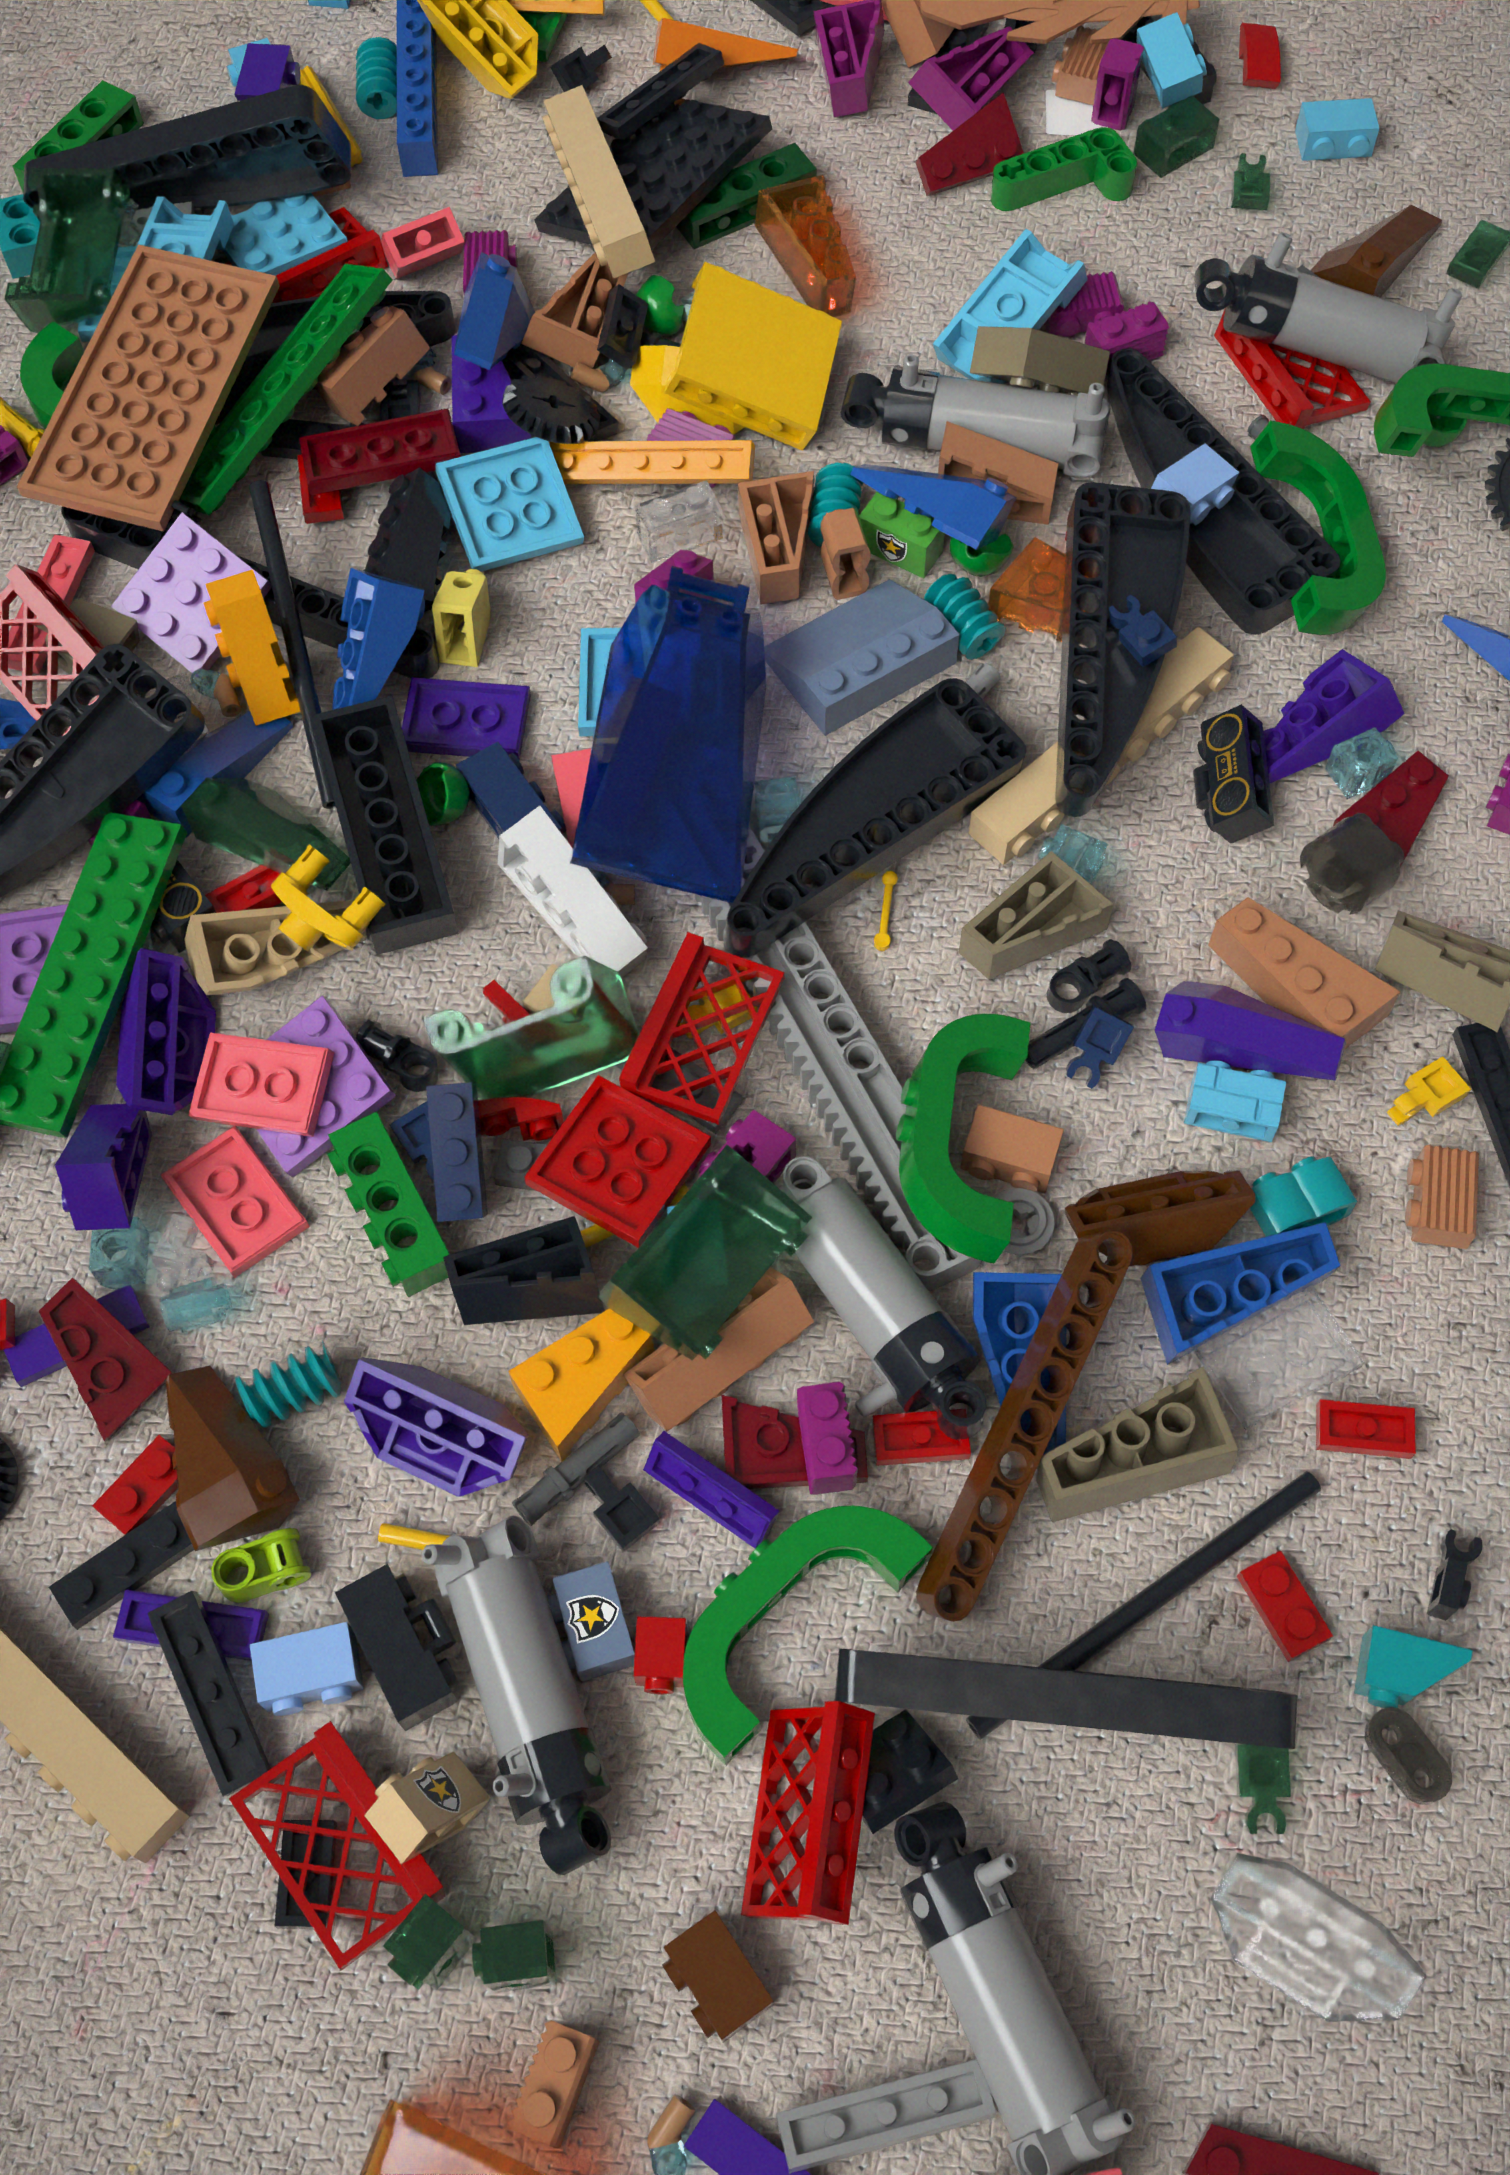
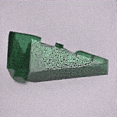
M206 777L181 805L196 839L259 865L266 866L279 873H286L310 844L331 861L311 884V886L326 892L351 864L350 858L275 790L247 779Z

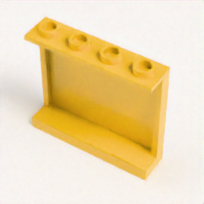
M704 262L692 283L691 288L695 289L675 369L667 380L664 394L803 451L817 432L842 321L828 315L826 312L795 301L789 296H784L765 288L757 282L749 281L728 272L722 267Z

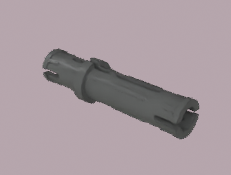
M620 1412L608 1425L593 1435L567 1459L555 1468L552 1466L548 1467L543 1472L544 1477L512 1502L516 1511L530 1526L534 1525L554 1505H557L561 1500L568 1501L573 1497V1490L584 1481V1476L597 1466L601 1468L621 1449L638 1438L640 1433L628 1416Z

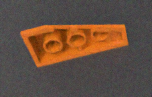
M662 18L657 26L653 65L660 66L661 71L698 43L721 51L724 65L720 68L793 59L797 56L798 49Z

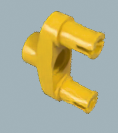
M309 844L286 873L281 872L271 884L275 894L291 910L278 929L307 952L310 951L321 936L343 948L353 950L364 937L362 932L386 904L366 887H363L361 893L341 916L336 915L335 918L307 897L309 893L306 890L324 867L331 862Z

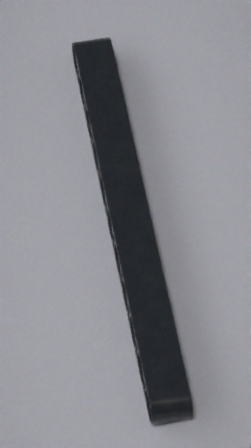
M63 506L61 508L62 516L72 538L91 541L96 553L138 570L168 531L166 528L163 532ZM238 556L271 583L266 566ZM290 576L304 636L338 649V644H344L347 639L348 622L341 621L344 597ZM271 588L263 599L271 622L281 627ZM416 626L413 636L392 671L410 679L411 677L430 679L439 669L434 639L430 632Z

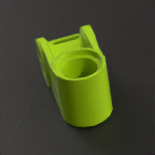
M296 1528L280 1529L258 1540L227 1549L217 1556L211 1568L212 1578L225 1598L235 1603L248 1602L274 1591L300 1585L311 1577L310 1567L303 1564L297 1544L300 1540V1534ZM282 1553H284L285 1560H286V1565H285V1566H284L283 1559H282V1556H281ZM237 1567L248 1568L247 1577L243 1582L236 1585L226 1584L227 1576L231 1570Z

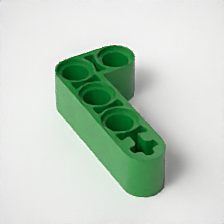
M1107 127L1095 128L998 163L993 171L990 201L996 209L1012 211L1094 182L1105 198L1111 201H1123L1132 194L1137 159L1115 130Z

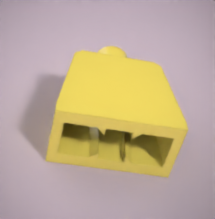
M468 569L465 572L450 571L446 573L432 604L439 663L478 667L491 616L487 578L477 569ZM462 622H464L462 631L460 632L459 626Z

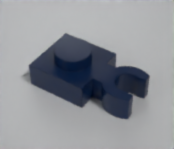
M1132 595L1126 597L1127 608L1130 611L1128 613L1118 612L1113 605L1109 607L1110 623L1115 628L1120 629L1119 641L1142 667L1177 647V636L1154 610L1143 616L1140 612V602L1136 597Z
M1093 1005L1073 1042L1074 1046L1082 1049L1083 1052L1068 1063L1066 1067L1067 1077L1072 1079L1079 1067L1086 1066L1091 1070L1086 1085L1091 1089L1094 1088L1100 1079V1069L1098 1067L1100 1062L1103 1060L1114 1065L1134 1026Z
M426 1101L389 1124L414 1164L426 1158V1170L429 1178L434 1183L428 1103Z

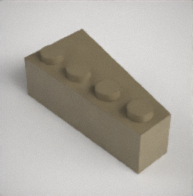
M1203 1366L1190 1373L1186 1380L1173 1387L1168 1385L1154 1393L1153 1398L1132 1410L1129 1407L1114 1415L1112 1421L1096 1430L1091 1428L1044 1454L1039 1462L1036 1481L1051 1522H1056L1230 1474L1239 1449Z

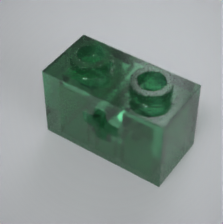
M1191 95L1138 125L1133 154L1156 175L1162 178L1214 148L1220 119Z
M425 1894L383 1947L394 1956L387 1965L409 1985H413L419 1990L425 1983L437 1990L476 1942L477 1938Z
M544 1920L480 1928L481 1942L472 1944V1962L475 1977L480 1976L483 1985L495 1993L557 1985L553 1930Z

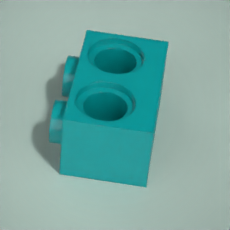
M23 194L0 199V247L12 279L55 269L52 254L57 253V247L51 230H45L46 228H51L47 211L37 210L36 205L34 208L26 205L23 200Z

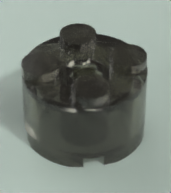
M1357 813L1353 817L1342 819L1308 843L1301 852L1300 866L1301 868L1307 867L1310 877L1305 880L1306 885L1323 906L1336 913H1340L1342 910L1351 911L1349 914L1351 915L1360 912L1397 883L1400 876V864L1404 861L1405 857L1399 844L1390 841L1386 834L1373 824L1369 816L1364 813Z

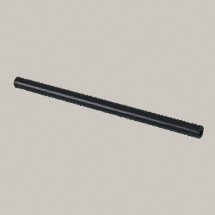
M257 480L249 485L251 499L322 807L332 809L336 808L311 716L322 713L269 484L264 480Z
M1304 1472L1038 1667L1077 1670L1320 1492L1321 1486L1310 1472ZM969 1716L966 1718L970 1729L980 1740L1008 1720L980 1716Z

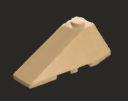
M354 900L316 904L335 918L336 915L341 916ZM287 906L191 915L184 938L192 976L206 995L253 990L346 948L321 936L309 952L304 950L278 929L291 912ZM366 929L362 932L364 937L360 942L365 941L367 938Z

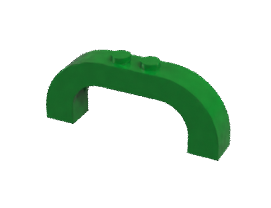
M54 321L49 323L33 338L25 350L20 365L22 387L36 419L44 429H46L84 353L79 337ZM214 425V427H213V429H212L210 435H211V434L213 433V431L216 429L215 425Z
M1425 364L1407 371L1398 380L1376 414L1374 436L1378 452L1414 457L1433 431L1429 414L1500 423L1510 426V373L1449 364Z
M1270 420L1250 446L1256 471L1264 478L1280 480L1296 487L1311 501L1317 511L1325 541L1340 557V566L1335 579L1312 575L1291 599L1299 632L1316 635L1336 634L1346 630L1358 620L1378 598L1385 584L1386 568L1367 498L1360 480L1353 469L1329 444L1302 428Z
M974 1014L952 1021L932 1038L915 1067L911 1078H908L904 1084L901 1104L906 1105V1112L900 1118L896 1131V1140L902 1142L899 1158V1177L902 1191L918 1221L936 1239L965 1256L994 1264L1010 1243L1014 1203L981 1194L970 1188L959 1178L951 1165L948 1145L956 1076L966 1072H982L1012 1081L1028 1056L1031 1022L1000 1014Z
M863 1506L826 1508L801 1518L787 1528L774 1542H771L769 1539L764 1540L750 1554L748 1560L751 1564L739 1576L732 1572L716 1587L714 1594L717 1597L703 1611L688 1639L684 1654L683 1686L687 1707L697 1732L704 1743L725 1766L761 1731L760 1720L738 1699L727 1679L728 1661L738 1642L813 1568L829 1560L844 1558L862 1562L876 1571L898 1593L930 1560L933 1547L910 1525L889 1513Z

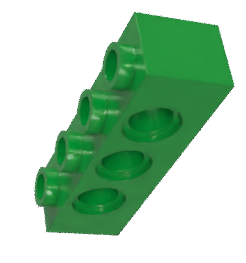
M102 80L13 165L22 193L24 192V166L28 161L138 130L144 122L135 95Z
M377 1111L328 1134L334 1150L327 1153V1156L338 1177L344 1174L347 1175L352 1186L346 1188L345 1192L356 1213L362 1210L365 1211L370 1222L363 1225V1228L374 1250L383 1247L388 1257L381 1264L391 1285L394 1287L401 1283L407 1297H410L447 1279L448 1274L443 1257L450 1254ZM369 1165L379 1166L372 1174H360ZM394 1200L398 1202L389 1211L378 1210L381 1204L386 1201ZM405 1237L417 1238L410 1247H396L398 1242Z

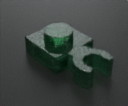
M1241 153L1237 171H1234L1232 180L1231 208L1267 210L1270 199V173H1264L1265 155H1260L1257 164H1249L1246 161V154Z
M1235 1744L1237 1796L1252 1797V1805L1246 1811L1244 1819L1248 1833L1257 1834V1818L1262 1813H1269L1274 1820V1833L1284 1834L1286 1819L1281 1809L1277 1807L1276 1797H1291L1289 1749Z

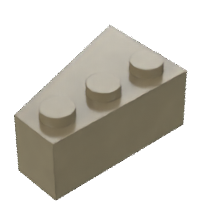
M978 326L970 373L1010 382L1011 386L1030 389L1035 387L1037 390L1078 396V392L1088 394L1089 386L1092 383L1104 385L1110 351L1033 328Z
M1050 851L962 927L959 954L990 980L1107 930L1114 904Z
M1397 911L1375 970L1383 974L1388 980L1403 984L1498 1032L1510 1006V950L1405 912Z

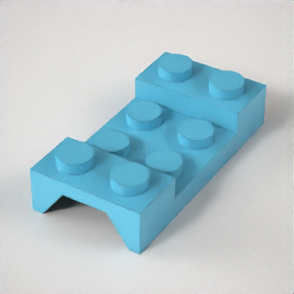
M157 196L138 244L211 261L216 249H225L234 222L226 201L219 200L212 215L184 214L165 197Z
M1025 229L934 341L933 347L938 360L968 379L1004 384L1006 381L970 373L978 326L1033 328L1039 330L1058 306L1065 309L1088 279L1084 263L1079 260L1071 264L1066 263L1046 251L1034 234Z

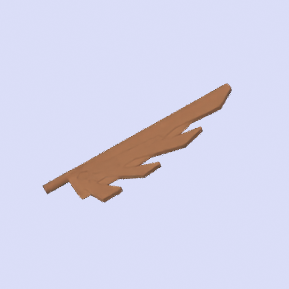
M1199 0L920 1V10L923 16L959 30L1004 18L1034 21V23L1009 31L1006 39L1009 41L1046 44L1087 22L1111 21L1091 35L1089 40L1090 44L1108 43L1110 39L1114 38L1121 40L1142 17L1163 14L1162 18L1178 12L1180 20L1184 25L1186 24L1187 10L1200 8Z

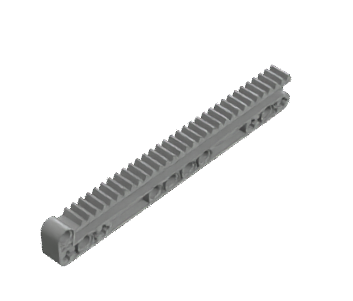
M703 775L692 782L690 790L672 798H668L665 791L657 794L650 801L652 823L654 826H659V836L661 839H666L667 850L673 851L674 863L680 864L682 877L687 876L688 888L694 889L696 902H702V913L709 915V925L711 928H716L718 941H724V952L732 954L725 946L724 939L727 914L749 874L765 851L726 784L715 775ZM725 831L733 832L732 834L727 835L721 834V832ZM772 906V908L777 910H785L782 906ZM802 923L757 954L750 957H742L785 972V979L766 1021H769V1032L771 1035L777 1034L778 1048H784L785 1061L792 1062L793 1075L800 1076L801 1089H808V1102L810 1104L816 1103L817 1118L824 1117L825 1132H832L833 1146H840V1159L842 1161L848 1160L849 1175H857V1189H865L864 1201L866 1204H873L872 1215L875 1219L882 1218L881 1227L885 1233H890V1239L897 1248L905 1250V1260L928 1291H933L976 1270L982 1261L965 1256L936 1239L918 1221L905 1199L899 1177V1158L902 1142L896 1140V1131L900 1118L906 1112V1105L901 1104L903 1088L807 923ZM746 927L738 928V930L742 932L752 931L751 929ZM797 960H806L810 963L802 966L797 965L793 962ZM759 977L746 981V991L748 994L757 996L767 992L771 982ZM817 993H825L830 997L816 999L812 996ZM836 1027H844L848 1029L849 1032L844 1034H838L833 1032L832 1029ZM857 1061H863L868 1063L870 1066L864 1069H858L853 1067L851 1064ZM926 1259L933 1262L936 1268L930 1271H922L914 1263L918 1260Z

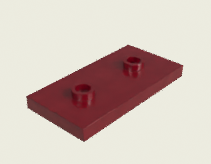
M449 408L299 438L310 495L395 479L399 475H406L419 467L425 472L435 471L436 463L461 457Z

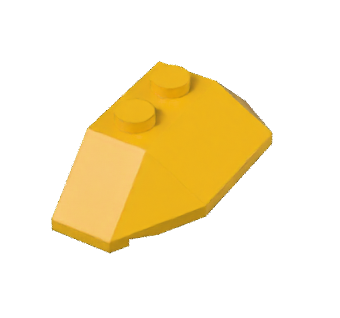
M417 0L441 42L489 92L512 99L537 77L538 33L507 0Z
M667 345L639 346L636 363L632 365L630 385L657 423L659 418H662L663 413L666 412V409L670 408L680 413L683 411L690 412L698 420L712 426L722 425L734 435L745 428L742 425L664 394L667 380L675 369L680 347Z

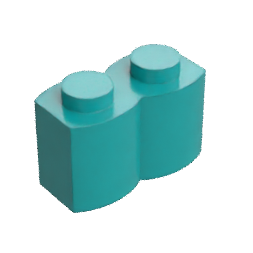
M1314 1156L1305 1158L1292 1167V1172L1277 1175L1276 1172H1270L1259 1177L1252 1184L1251 1189L1255 1193V1203L1250 1207V1210L1266 1237L1326 1222L1327 1226L1348 1217L1357 1204L1356 1198L1331 1157L1318 1160Z

